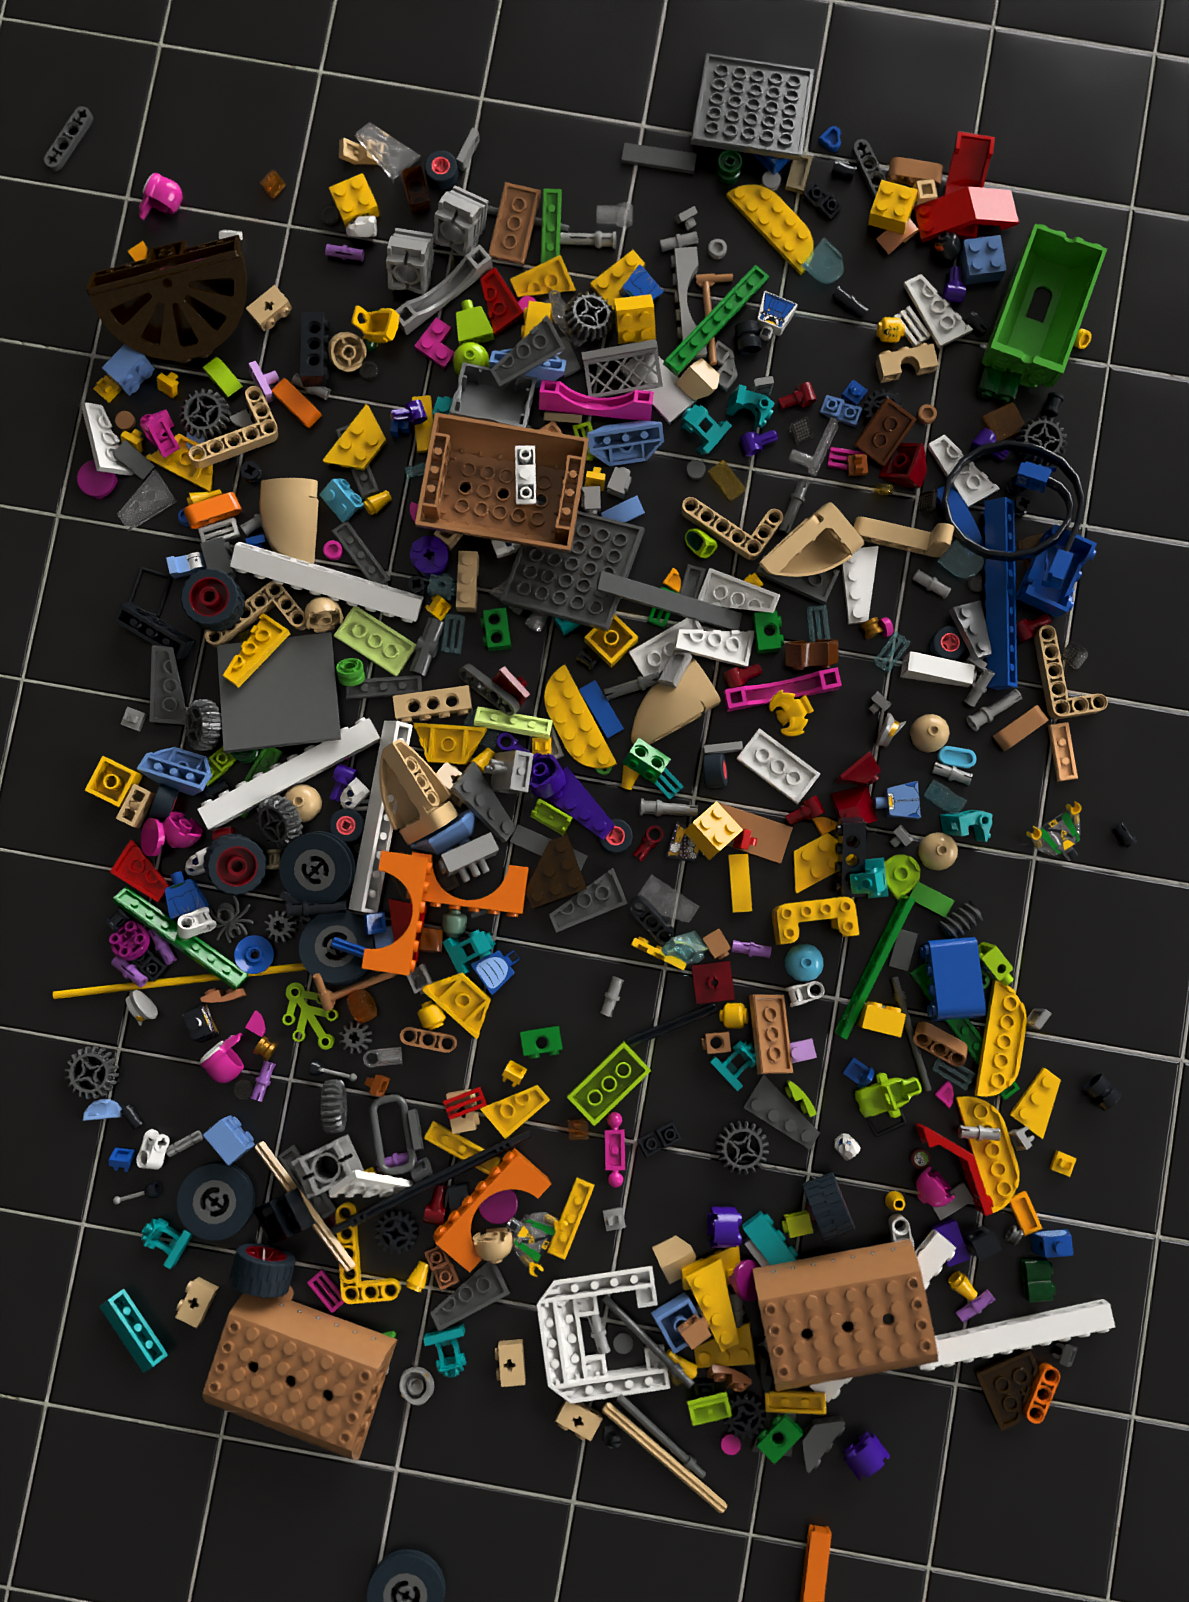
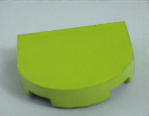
M903 854L894 855L884 861L888 890L896 900H899L901 895H906L913 890L920 879V867L917 861Z

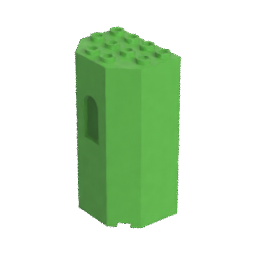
M1034 224L1023 244L981 361L984 366H990L1001 372L1021 377L1019 384L1028 388H1036L1040 384H1044L1045 388L1053 387L1066 368L1107 249L1100 244L1084 241L1080 237L1069 239L1063 231H1055L1045 225ZM1038 288H1046L1051 293V301L1043 323L1026 317L1034 292Z

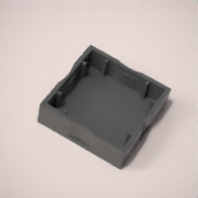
M463 362L458 378L457 391L454 394L449 415L527 428L537 378L522 375L500 388L490 371L491 368Z

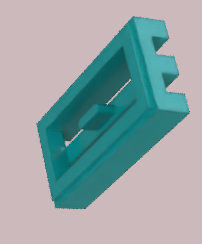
M665 767L663 772L672 780L677 788L675 789L662 774L659 778L672 793L669 794L658 781L655 782V785L670 800L684 786Z

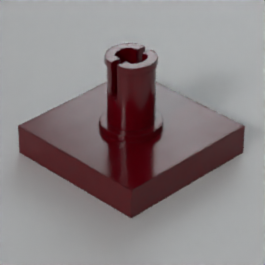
M505 666L492 679L493 682L512 695L519 702L520 707L530 695L525 689L527 686L526 680L522 681L523 677L521 676L516 679Z
M730 961L691 966L696 1004L735 1000Z

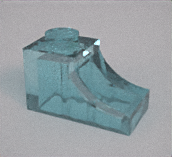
M692 931L671 938L661 951L665 956H675L689 964L700 962L705 957L703 954L709 948L696 931Z

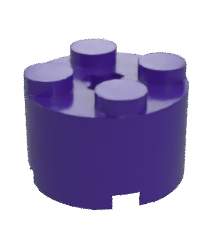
M424 536L413 542L410 550V559L414 569L420 575L429 579L437 578L444 574L450 564V556L444 542L434 536ZM428 555H432L431 560H428Z
M536 753L533 755L529 789L534 795L547 799L565 786V773L553 755L549 753Z
M710 1207L711 1212L707 1215V1235H711L712 1241H708L711 1248H735L740 1246L741 1234L739 1233L738 1225L742 1224L741 1213H737L735 1207Z
M868 1431L858 1438L860 1441L854 1446L849 1444L843 1450L845 1454L843 1460L859 1481L862 1480L861 1476L863 1475L868 1478L876 1473L885 1464L882 1461L885 1457L887 1459L890 1458V1454L875 1434H869Z

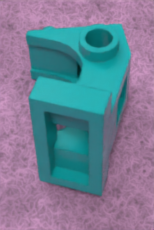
M739 384L729 396L726 414L733 416L742 408L749 409L755 416L754 430L758 427L762 428L767 423L764 419L768 420L774 412L772 407L775 403L766 395L746 390L747 386Z
M695 404L692 409L689 407L682 415V428H685L689 433L694 431L701 438L702 444L696 450L701 455H704L713 449L732 425L727 420L717 424L708 415L709 412L705 407ZM702 420L710 426L706 433L698 426Z
M979 810L940 815L942 832L948 835L966 836L969 835L968 826L971 825L974 829L976 841L987 842L988 838L991 837L989 831L992 826L993 814Z
M884 857L865 859V873L850 874L852 894L868 893V898L889 896Z
M478 929L468 934L470 938L461 943L458 938L454 937L443 941L458 974H467L474 970L470 960L477 956L482 959L491 954L490 950L494 949L493 946L496 943L492 939L490 932H480ZM471 943L475 953L467 957L463 947Z
M748 1039L744 1042L740 1040L732 1048L734 1051L722 1063L716 1056L709 1061L737 1091L743 1087L737 1080V1077L748 1066L753 1068L756 1065L755 1046ZM740 1054L746 1061L737 1069L731 1060Z
M152 1218L149 1224H145L141 1232V1240H143L145 1247L154 1249L156 1246L165 1251L168 1258L164 1266L171 1269L178 1262L193 1234L187 1229L181 1234L168 1226L169 1223L164 1219L158 1218L156 1220ZM163 1232L173 1237L169 1245L160 1240Z
M464 1324L448 1327L441 1331L437 1330L426 1333L423 1337L425 1346L436 1345L439 1359L436 1360L437 1370L444 1377H456L459 1375V1372L464 1371L463 1366L466 1365L464 1353H460L457 1341L458 1337H462L465 1334ZM452 1344L455 1355L445 1358L443 1346Z

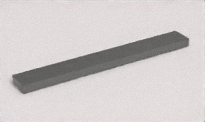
M601 571L599 573L596 591L726 630H739L742 618V613L608 572Z

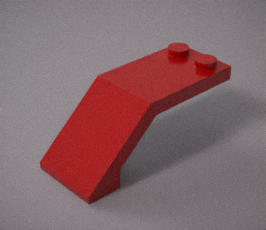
M958 131L945 184L944 196L966 187L984 188L990 159L993 155L995 137ZM972 224L953 232L958 235L959 239H974L977 237L978 224Z
M966 187L914 207L922 242L937 238L945 231L953 232L972 224L1000 226L1001 231L1019 224L1011 190Z
M920 1123L915 1124L921 1143L927 1142L929 1147L940 1145L959 1156L976 1210L985 1216L993 1214L991 1207H994L990 1195L987 1196L974 1155Z

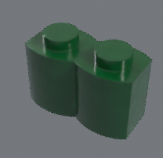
M985 367L982 371L976 393L984 399L995 398L1002 404L1012 403L1016 397L1021 377Z
M1045 1257L1021 1259L1025 1299L1029 1303L1053 1301L1056 1289L1054 1283L1051 1282V1275L1054 1273L1052 1263Z

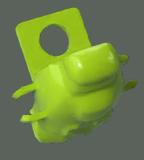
M879 1073L876 1075L878 1083L855 1091V1100L858 1102L859 1111L865 1118L876 1116L886 1111L889 1112L890 1117L897 1118L901 1115L899 1108L907 1104L912 1096L920 1094L922 1088L919 1080L915 1077L910 1079L898 1077L888 1079L886 1073Z

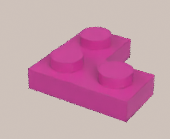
M436 317L414 346L417 351L444 370L453 360L454 351L442 344L452 331L451 327Z

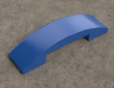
M945 485L932 492L940 508H942L941 504ZM951 485L948 503L953 521L968 539L984 547L982 536L969 509ZM963 547L968 557L975 554Z

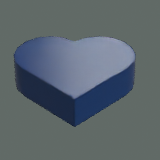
M831 126L819 137L818 141L830 152H836L841 145V131L838 127Z

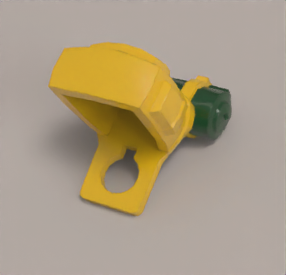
M355 306L351 323L363 332L362 340L366 346V351H375L378 343H387L395 337L399 324V314L392 308L373 309L371 312H367L360 306ZM359 313L363 315L365 323L360 324L358 322Z

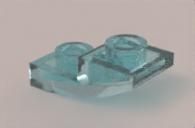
M936 780L932 781L924 794L925 798L949 814L961 812L967 803V800L951 792L950 788Z

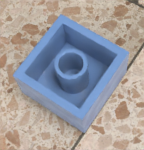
M1001 235L963 240L960 261L964 285L1001 280L1007 271Z
M125 344L102 367L111 380L129 396L136 392L140 384L145 379L150 378L155 370L144 354L133 350Z
M231 1115L218 1121L203 1134L228 1166L238 1161L255 1146L252 1135L247 1131L244 1132L240 1127L242 1125L241 1122Z
M685 1292L651 1312L664 1339L674 1354L688 1346L677 1328L695 1313L698 1315Z

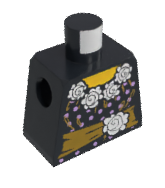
M676 822L665 858L696 863L698 855L707 857L683 832L687 827Z
M206 1002L189 1008L182 1014L193 1041L204 1043L220 1035Z

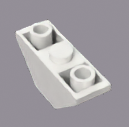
M515 446L516 505L536 504L535 446Z

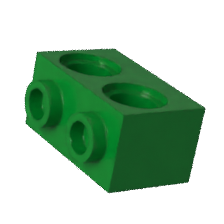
M506 608L483 610L484 616L480 618L481 626L486 630V635H483L484 646H488L489 651L511 649ZM492 617L500 619L495 625L489 623ZM499 635L502 639L499 643H494L491 641L492 637Z
M638 738L622 763L655 784L669 763L670 758Z

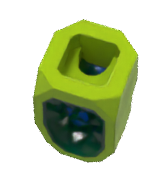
M698 528L689 529L685 535L687 546L699 557L708 558L717 548V542L706 532Z

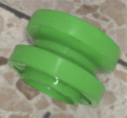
M347 658L340 661L336 666L339 683L344 686H355L362 683L365 679L362 661L356 658Z

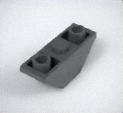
M841 1416L811 1419L803 1430L800 1441L803 1463L807 1472L810 1473L812 1469L815 1470L819 1466L820 1458L824 1453L830 1451L833 1446V1440L836 1436L839 1437L843 1433L845 1422Z

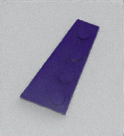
M566 766L563 770L566 780L565 786L556 794L547 798V800L604 841L615 827V824Z

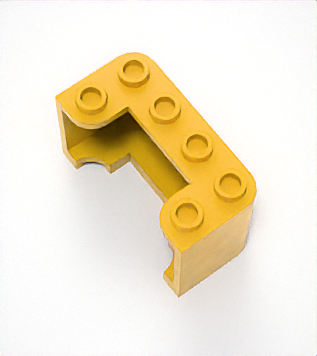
M838 897L788 903L775 907L772 911L775 945L795 942L799 937L798 923L830 919L831 928L839 930L842 937L859 935L854 901L849 897Z

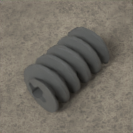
M969 900V904H963V909L958 908L956 910L957 914L952 912L950 914L951 918L946 917L944 922L940 921L938 924L948 938L953 937L956 939L958 938L957 933L964 935L963 928L970 931L969 924L977 926L975 919L982 922L983 918L977 906Z

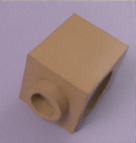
M720 929L702 938L713 959L718 957L720 960L729 955L728 950L731 947Z
M728 1031L705 1033V1038H701L702 1049L706 1050L707 1054L731 1052ZM714 1037H718L721 1040L718 1048L711 1047L710 1042Z
M696 1313L677 1328L692 1350L711 1336L708 1330L710 1325L704 1317L699 1318Z

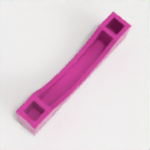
M542 380L539 392V410L651 421L654 392L633 390L618 397L597 398L578 393L560 381Z
M837 667L773 683L726 689L723 696L726 710L730 712L769 704L771 698L780 690H783V693L795 694V699L805 695L810 696L839 690L842 684Z

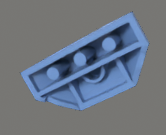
M512 349L492 351L489 365L493 368ZM555 356L524 375L536 377L535 388H539L542 380L555 381L564 375L566 360Z
M638 420L606 425L587 433L589 453L609 466L647 461L664 442L662 422Z
M177 747L159 750L154 753H146L137 767L139 772L159 785L164 784L192 796L203 791L212 776L206 756Z
M468 809L440 829L409 846L413 850L440 856L453 850V847L458 844L462 846L470 841L469 838L473 836L477 816Z

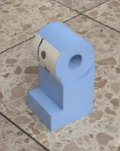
M201 552L166 558L169 573L174 578L206 570L204 555Z

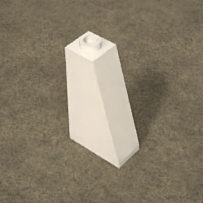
M910 651L903 658L900 677L969 687L975 682L977 672L974 671L975 665Z

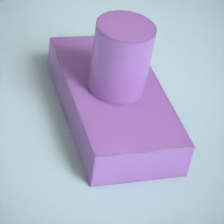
M253 361L249 363V373L256 387L260 388L266 402L269 403L272 401V391L269 385L279 382V377L276 371L263 375L257 362Z
M812 1038L790 1043L792 1063L817 1058Z

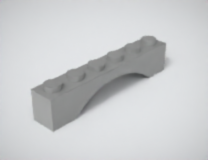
M479 244L465 255L458 266L437 286L425 294L405 302L395 311L399 314L398 326L406 336L493 268L492 258Z
M697 247L674 248V256H671V267H675L672 280L673 285L677 287V291H674V301L678 303L679 308L676 309V321H680L677 333L678 339L681 338L682 341L697 327L692 320L687 304L688 288L698 271ZM706 346L691 362H696L700 358L706 361Z

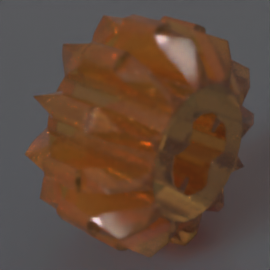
M362 989L348 996V1009L351 1015L354 1016V1019L360 1024L366 1023L377 1016L376 1003L368 991Z

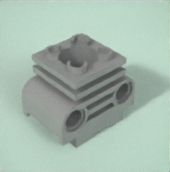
M454 186L450 192H445L439 201L438 210L434 216L433 242L437 245L450 247L462 256L471 252L476 247L482 230L484 231L488 200L458 186Z
M395 228V233L390 237L387 246L386 268L388 272V289H406L419 294L428 292L432 264L434 263L433 234Z
M348 1134L291 1162L307 1194V1199L332 1188L354 1170L364 1172ZM324 1156H331L336 1160L338 1164L337 1174H329L324 1170L322 1166V1158Z

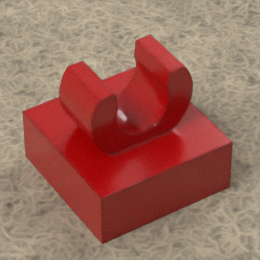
M743 829L735 837L733 848L748 850V846H756L757 838L751 837V830Z

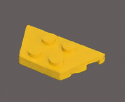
M367 404L323 459L325 464H336L345 468L353 467L364 471L387 442Z
M177 434L175 439L180 447L179 450L165 458L161 456L159 450L152 455L148 454L146 456V459L208 492L212 491L213 464L198 469L193 467L189 458V449L186 446V442L193 446L199 443L181 434ZM196 455L194 459L198 460L201 459L203 456Z
M414 723V728L418 733L420 744L429 763L447 762L449 764L467 765L487 732L485 727Z
M826 833L793 851L796 894L836 873L835 862H838V855L835 853V844L838 843V840L830 834ZM853 854L848 855L846 861L851 860Z
M459 973L425 985L422 988L425 994L474 1038L477 1039L479 1037L491 999L465 974Z

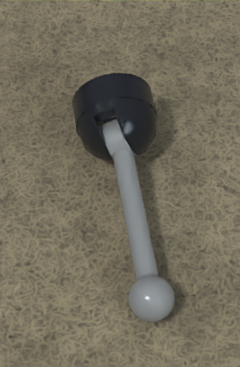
M317 1060L312 1061L309 1075L320 1076L325 1072L349 1078L351 1081L357 1079V1075L354 1073L346 1074L325 1069L324 1064Z
M157 1181L149 1183L142 1192L124 1197H114L113 1203L119 1204L121 1201L142 1195L151 1199L160 1197V1185Z

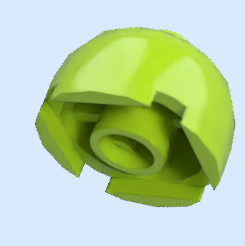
M467 342L460 345L453 356V366L456 374L460 375L463 362L489 368L490 360L485 348L475 342Z

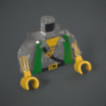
M1074 801L1075 805L1073 808L1070 804H1067L1066 809L1070 811L1069 813L1065 812L1058 815L1040 828L1033 826L1034 831L1032 833L1026 832V835L1031 838L1037 850L1053 856L1063 853L1068 861L1078 856L1072 845L1080 841L1079 812L1081 811V805Z
M537 1212L531 1215L525 1214L521 1222L511 1217L506 1228L514 1232L512 1236L513 1249L518 1259L529 1268L530 1274L538 1277L534 1272L536 1267L543 1271L541 1265L534 1264L535 1261L538 1263L555 1232L565 1233V1231L561 1230L560 1225L568 1226L567 1221H558L556 1217L547 1212Z

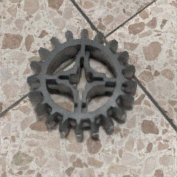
M588 291L584 295L581 292L577 296L574 295L568 302L564 312L567 328H572L571 334L577 333V338L582 336L584 341L589 338L591 342L594 339L599 341L602 337L605 338L614 324V312L611 311L612 305H607L608 300L603 301L602 295L597 297L595 292L592 295ZM576 310H581L580 315H577ZM599 318H602L603 323L599 325Z
M202 389L200 394L195 390L194 396L188 394L189 400H183L185 406H180L182 412L179 413V417L182 419L180 422L184 426L185 431L190 432L191 436H194L196 433L198 439L203 434L205 440H208L210 435L212 438H216V433L222 435L221 429L227 430L225 423H230L228 417L231 416L228 410L230 407L226 403L225 398L220 397L218 392L214 393L210 389L207 393L205 389ZM204 403H213L215 406H205ZM203 409L206 411V419L204 418ZM195 423H198V424L204 423V424H206V426H205V427H199V426H196V425H194V424H195Z
M1046 415L1041 420L1036 416L1033 420L1028 419L1027 424H1022L1021 429L1017 432L1018 436L1015 441L1033 443L1044 448L1054 447L1053 452L1062 457L1061 454L1066 451L1064 447L1067 445V441L1064 439H1066L1067 434H1062L1064 427L1058 428L1059 422L1054 424L1053 418L1047 421ZM1039 429L1037 435L1028 436L1030 431ZM1018 453V456H1025L1023 461L1029 459L1031 463L1036 462L1037 465L1043 464V466H1048L1050 463L1036 455Z
M194 700L188 708L185 721L186 737H188V743H190L194 750H212L219 742V736H221L220 729H222L221 714L216 703L212 700Z
M278 795L270 796L259 804L260 806L257 808L258 813L256 814L258 821L256 823L260 826L258 830L263 832L262 836L267 837V842L271 841L273 846L285 847L302 834L301 829L303 825L301 822L303 820L299 817L300 812H297V806L292 805V800L288 801L286 796L281 797Z
M87 1046L84 1050L79 1049L78 1054H72L73 1060L67 1061V1064L71 1066L70 1068H65V1071L69 1072L65 1079L71 1080L67 1086H74L72 1092L76 1093L79 1091L78 1097L85 1095L86 1099H91L92 1096L94 1099H97L99 1095L105 1096L106 1090L111 1091L113 1089L110 1084L115 1085L117 1083L113 1079V1077L119 1076V1073H114V1070L118 1069L119 1066L113 1065L117 1059H110L112 1053L107 1052L105 1054V1048L99 1050L98 1046H93L92 1049L90 1046ZM89 1056L98 1058L102 1063L99 1065L94 1064L93 1061H90ZM81 1065L82 1073L79 1075V1067ZM91 1069H97L94 1071L95 1073L92 1076H87L88 1074H90L89 1071H91ZM105 1070V1078L103 1081L101 1074ZM82 1081H90L91 1084H94L95 1088L85 1086Z
M331 1079L325 1081L322 1086L320 1113L322 1126L326 1133L342 1132L346 1126L347 1094L342 1080Z
M737 1121V1127L730 1123L731 1130L728 1131L724 1127L723 1131L726 1135H718L723 1141H716V1145L722 1146V1148L716 1149V1153H723L718 1157L719 1161L725 1160L723 1163L724 1167L730 1164V1172H733L736 1167L738 1175H740L741 1169H743L745 1175L748 1174L747 1168H750L753 1173L756 1172L753 1166L756 1164L761 1168L762 1165L758 1161L766 1162L767 1160L762 1156V1153L769 1154L768 1150L763 1149V1147L769 1146V1143L762 1142L767 1136L765 1134L759 1136L762 1129L758 1128L754 1131L756 1128L754 1123L751 1124L750 1128H748V1121L744 1122V1126H741V1122ZM738 1132H747L740 1140L731 1138V1136ZM752 1135L755 1136L758 1143L757 1152L750 1148V1138ZM727 1143L735 1148L733 1160L728 1157ZM745 1143L749 1151L740 1152L737 1145ZM745 1155L754 1157L747 1163H738Z

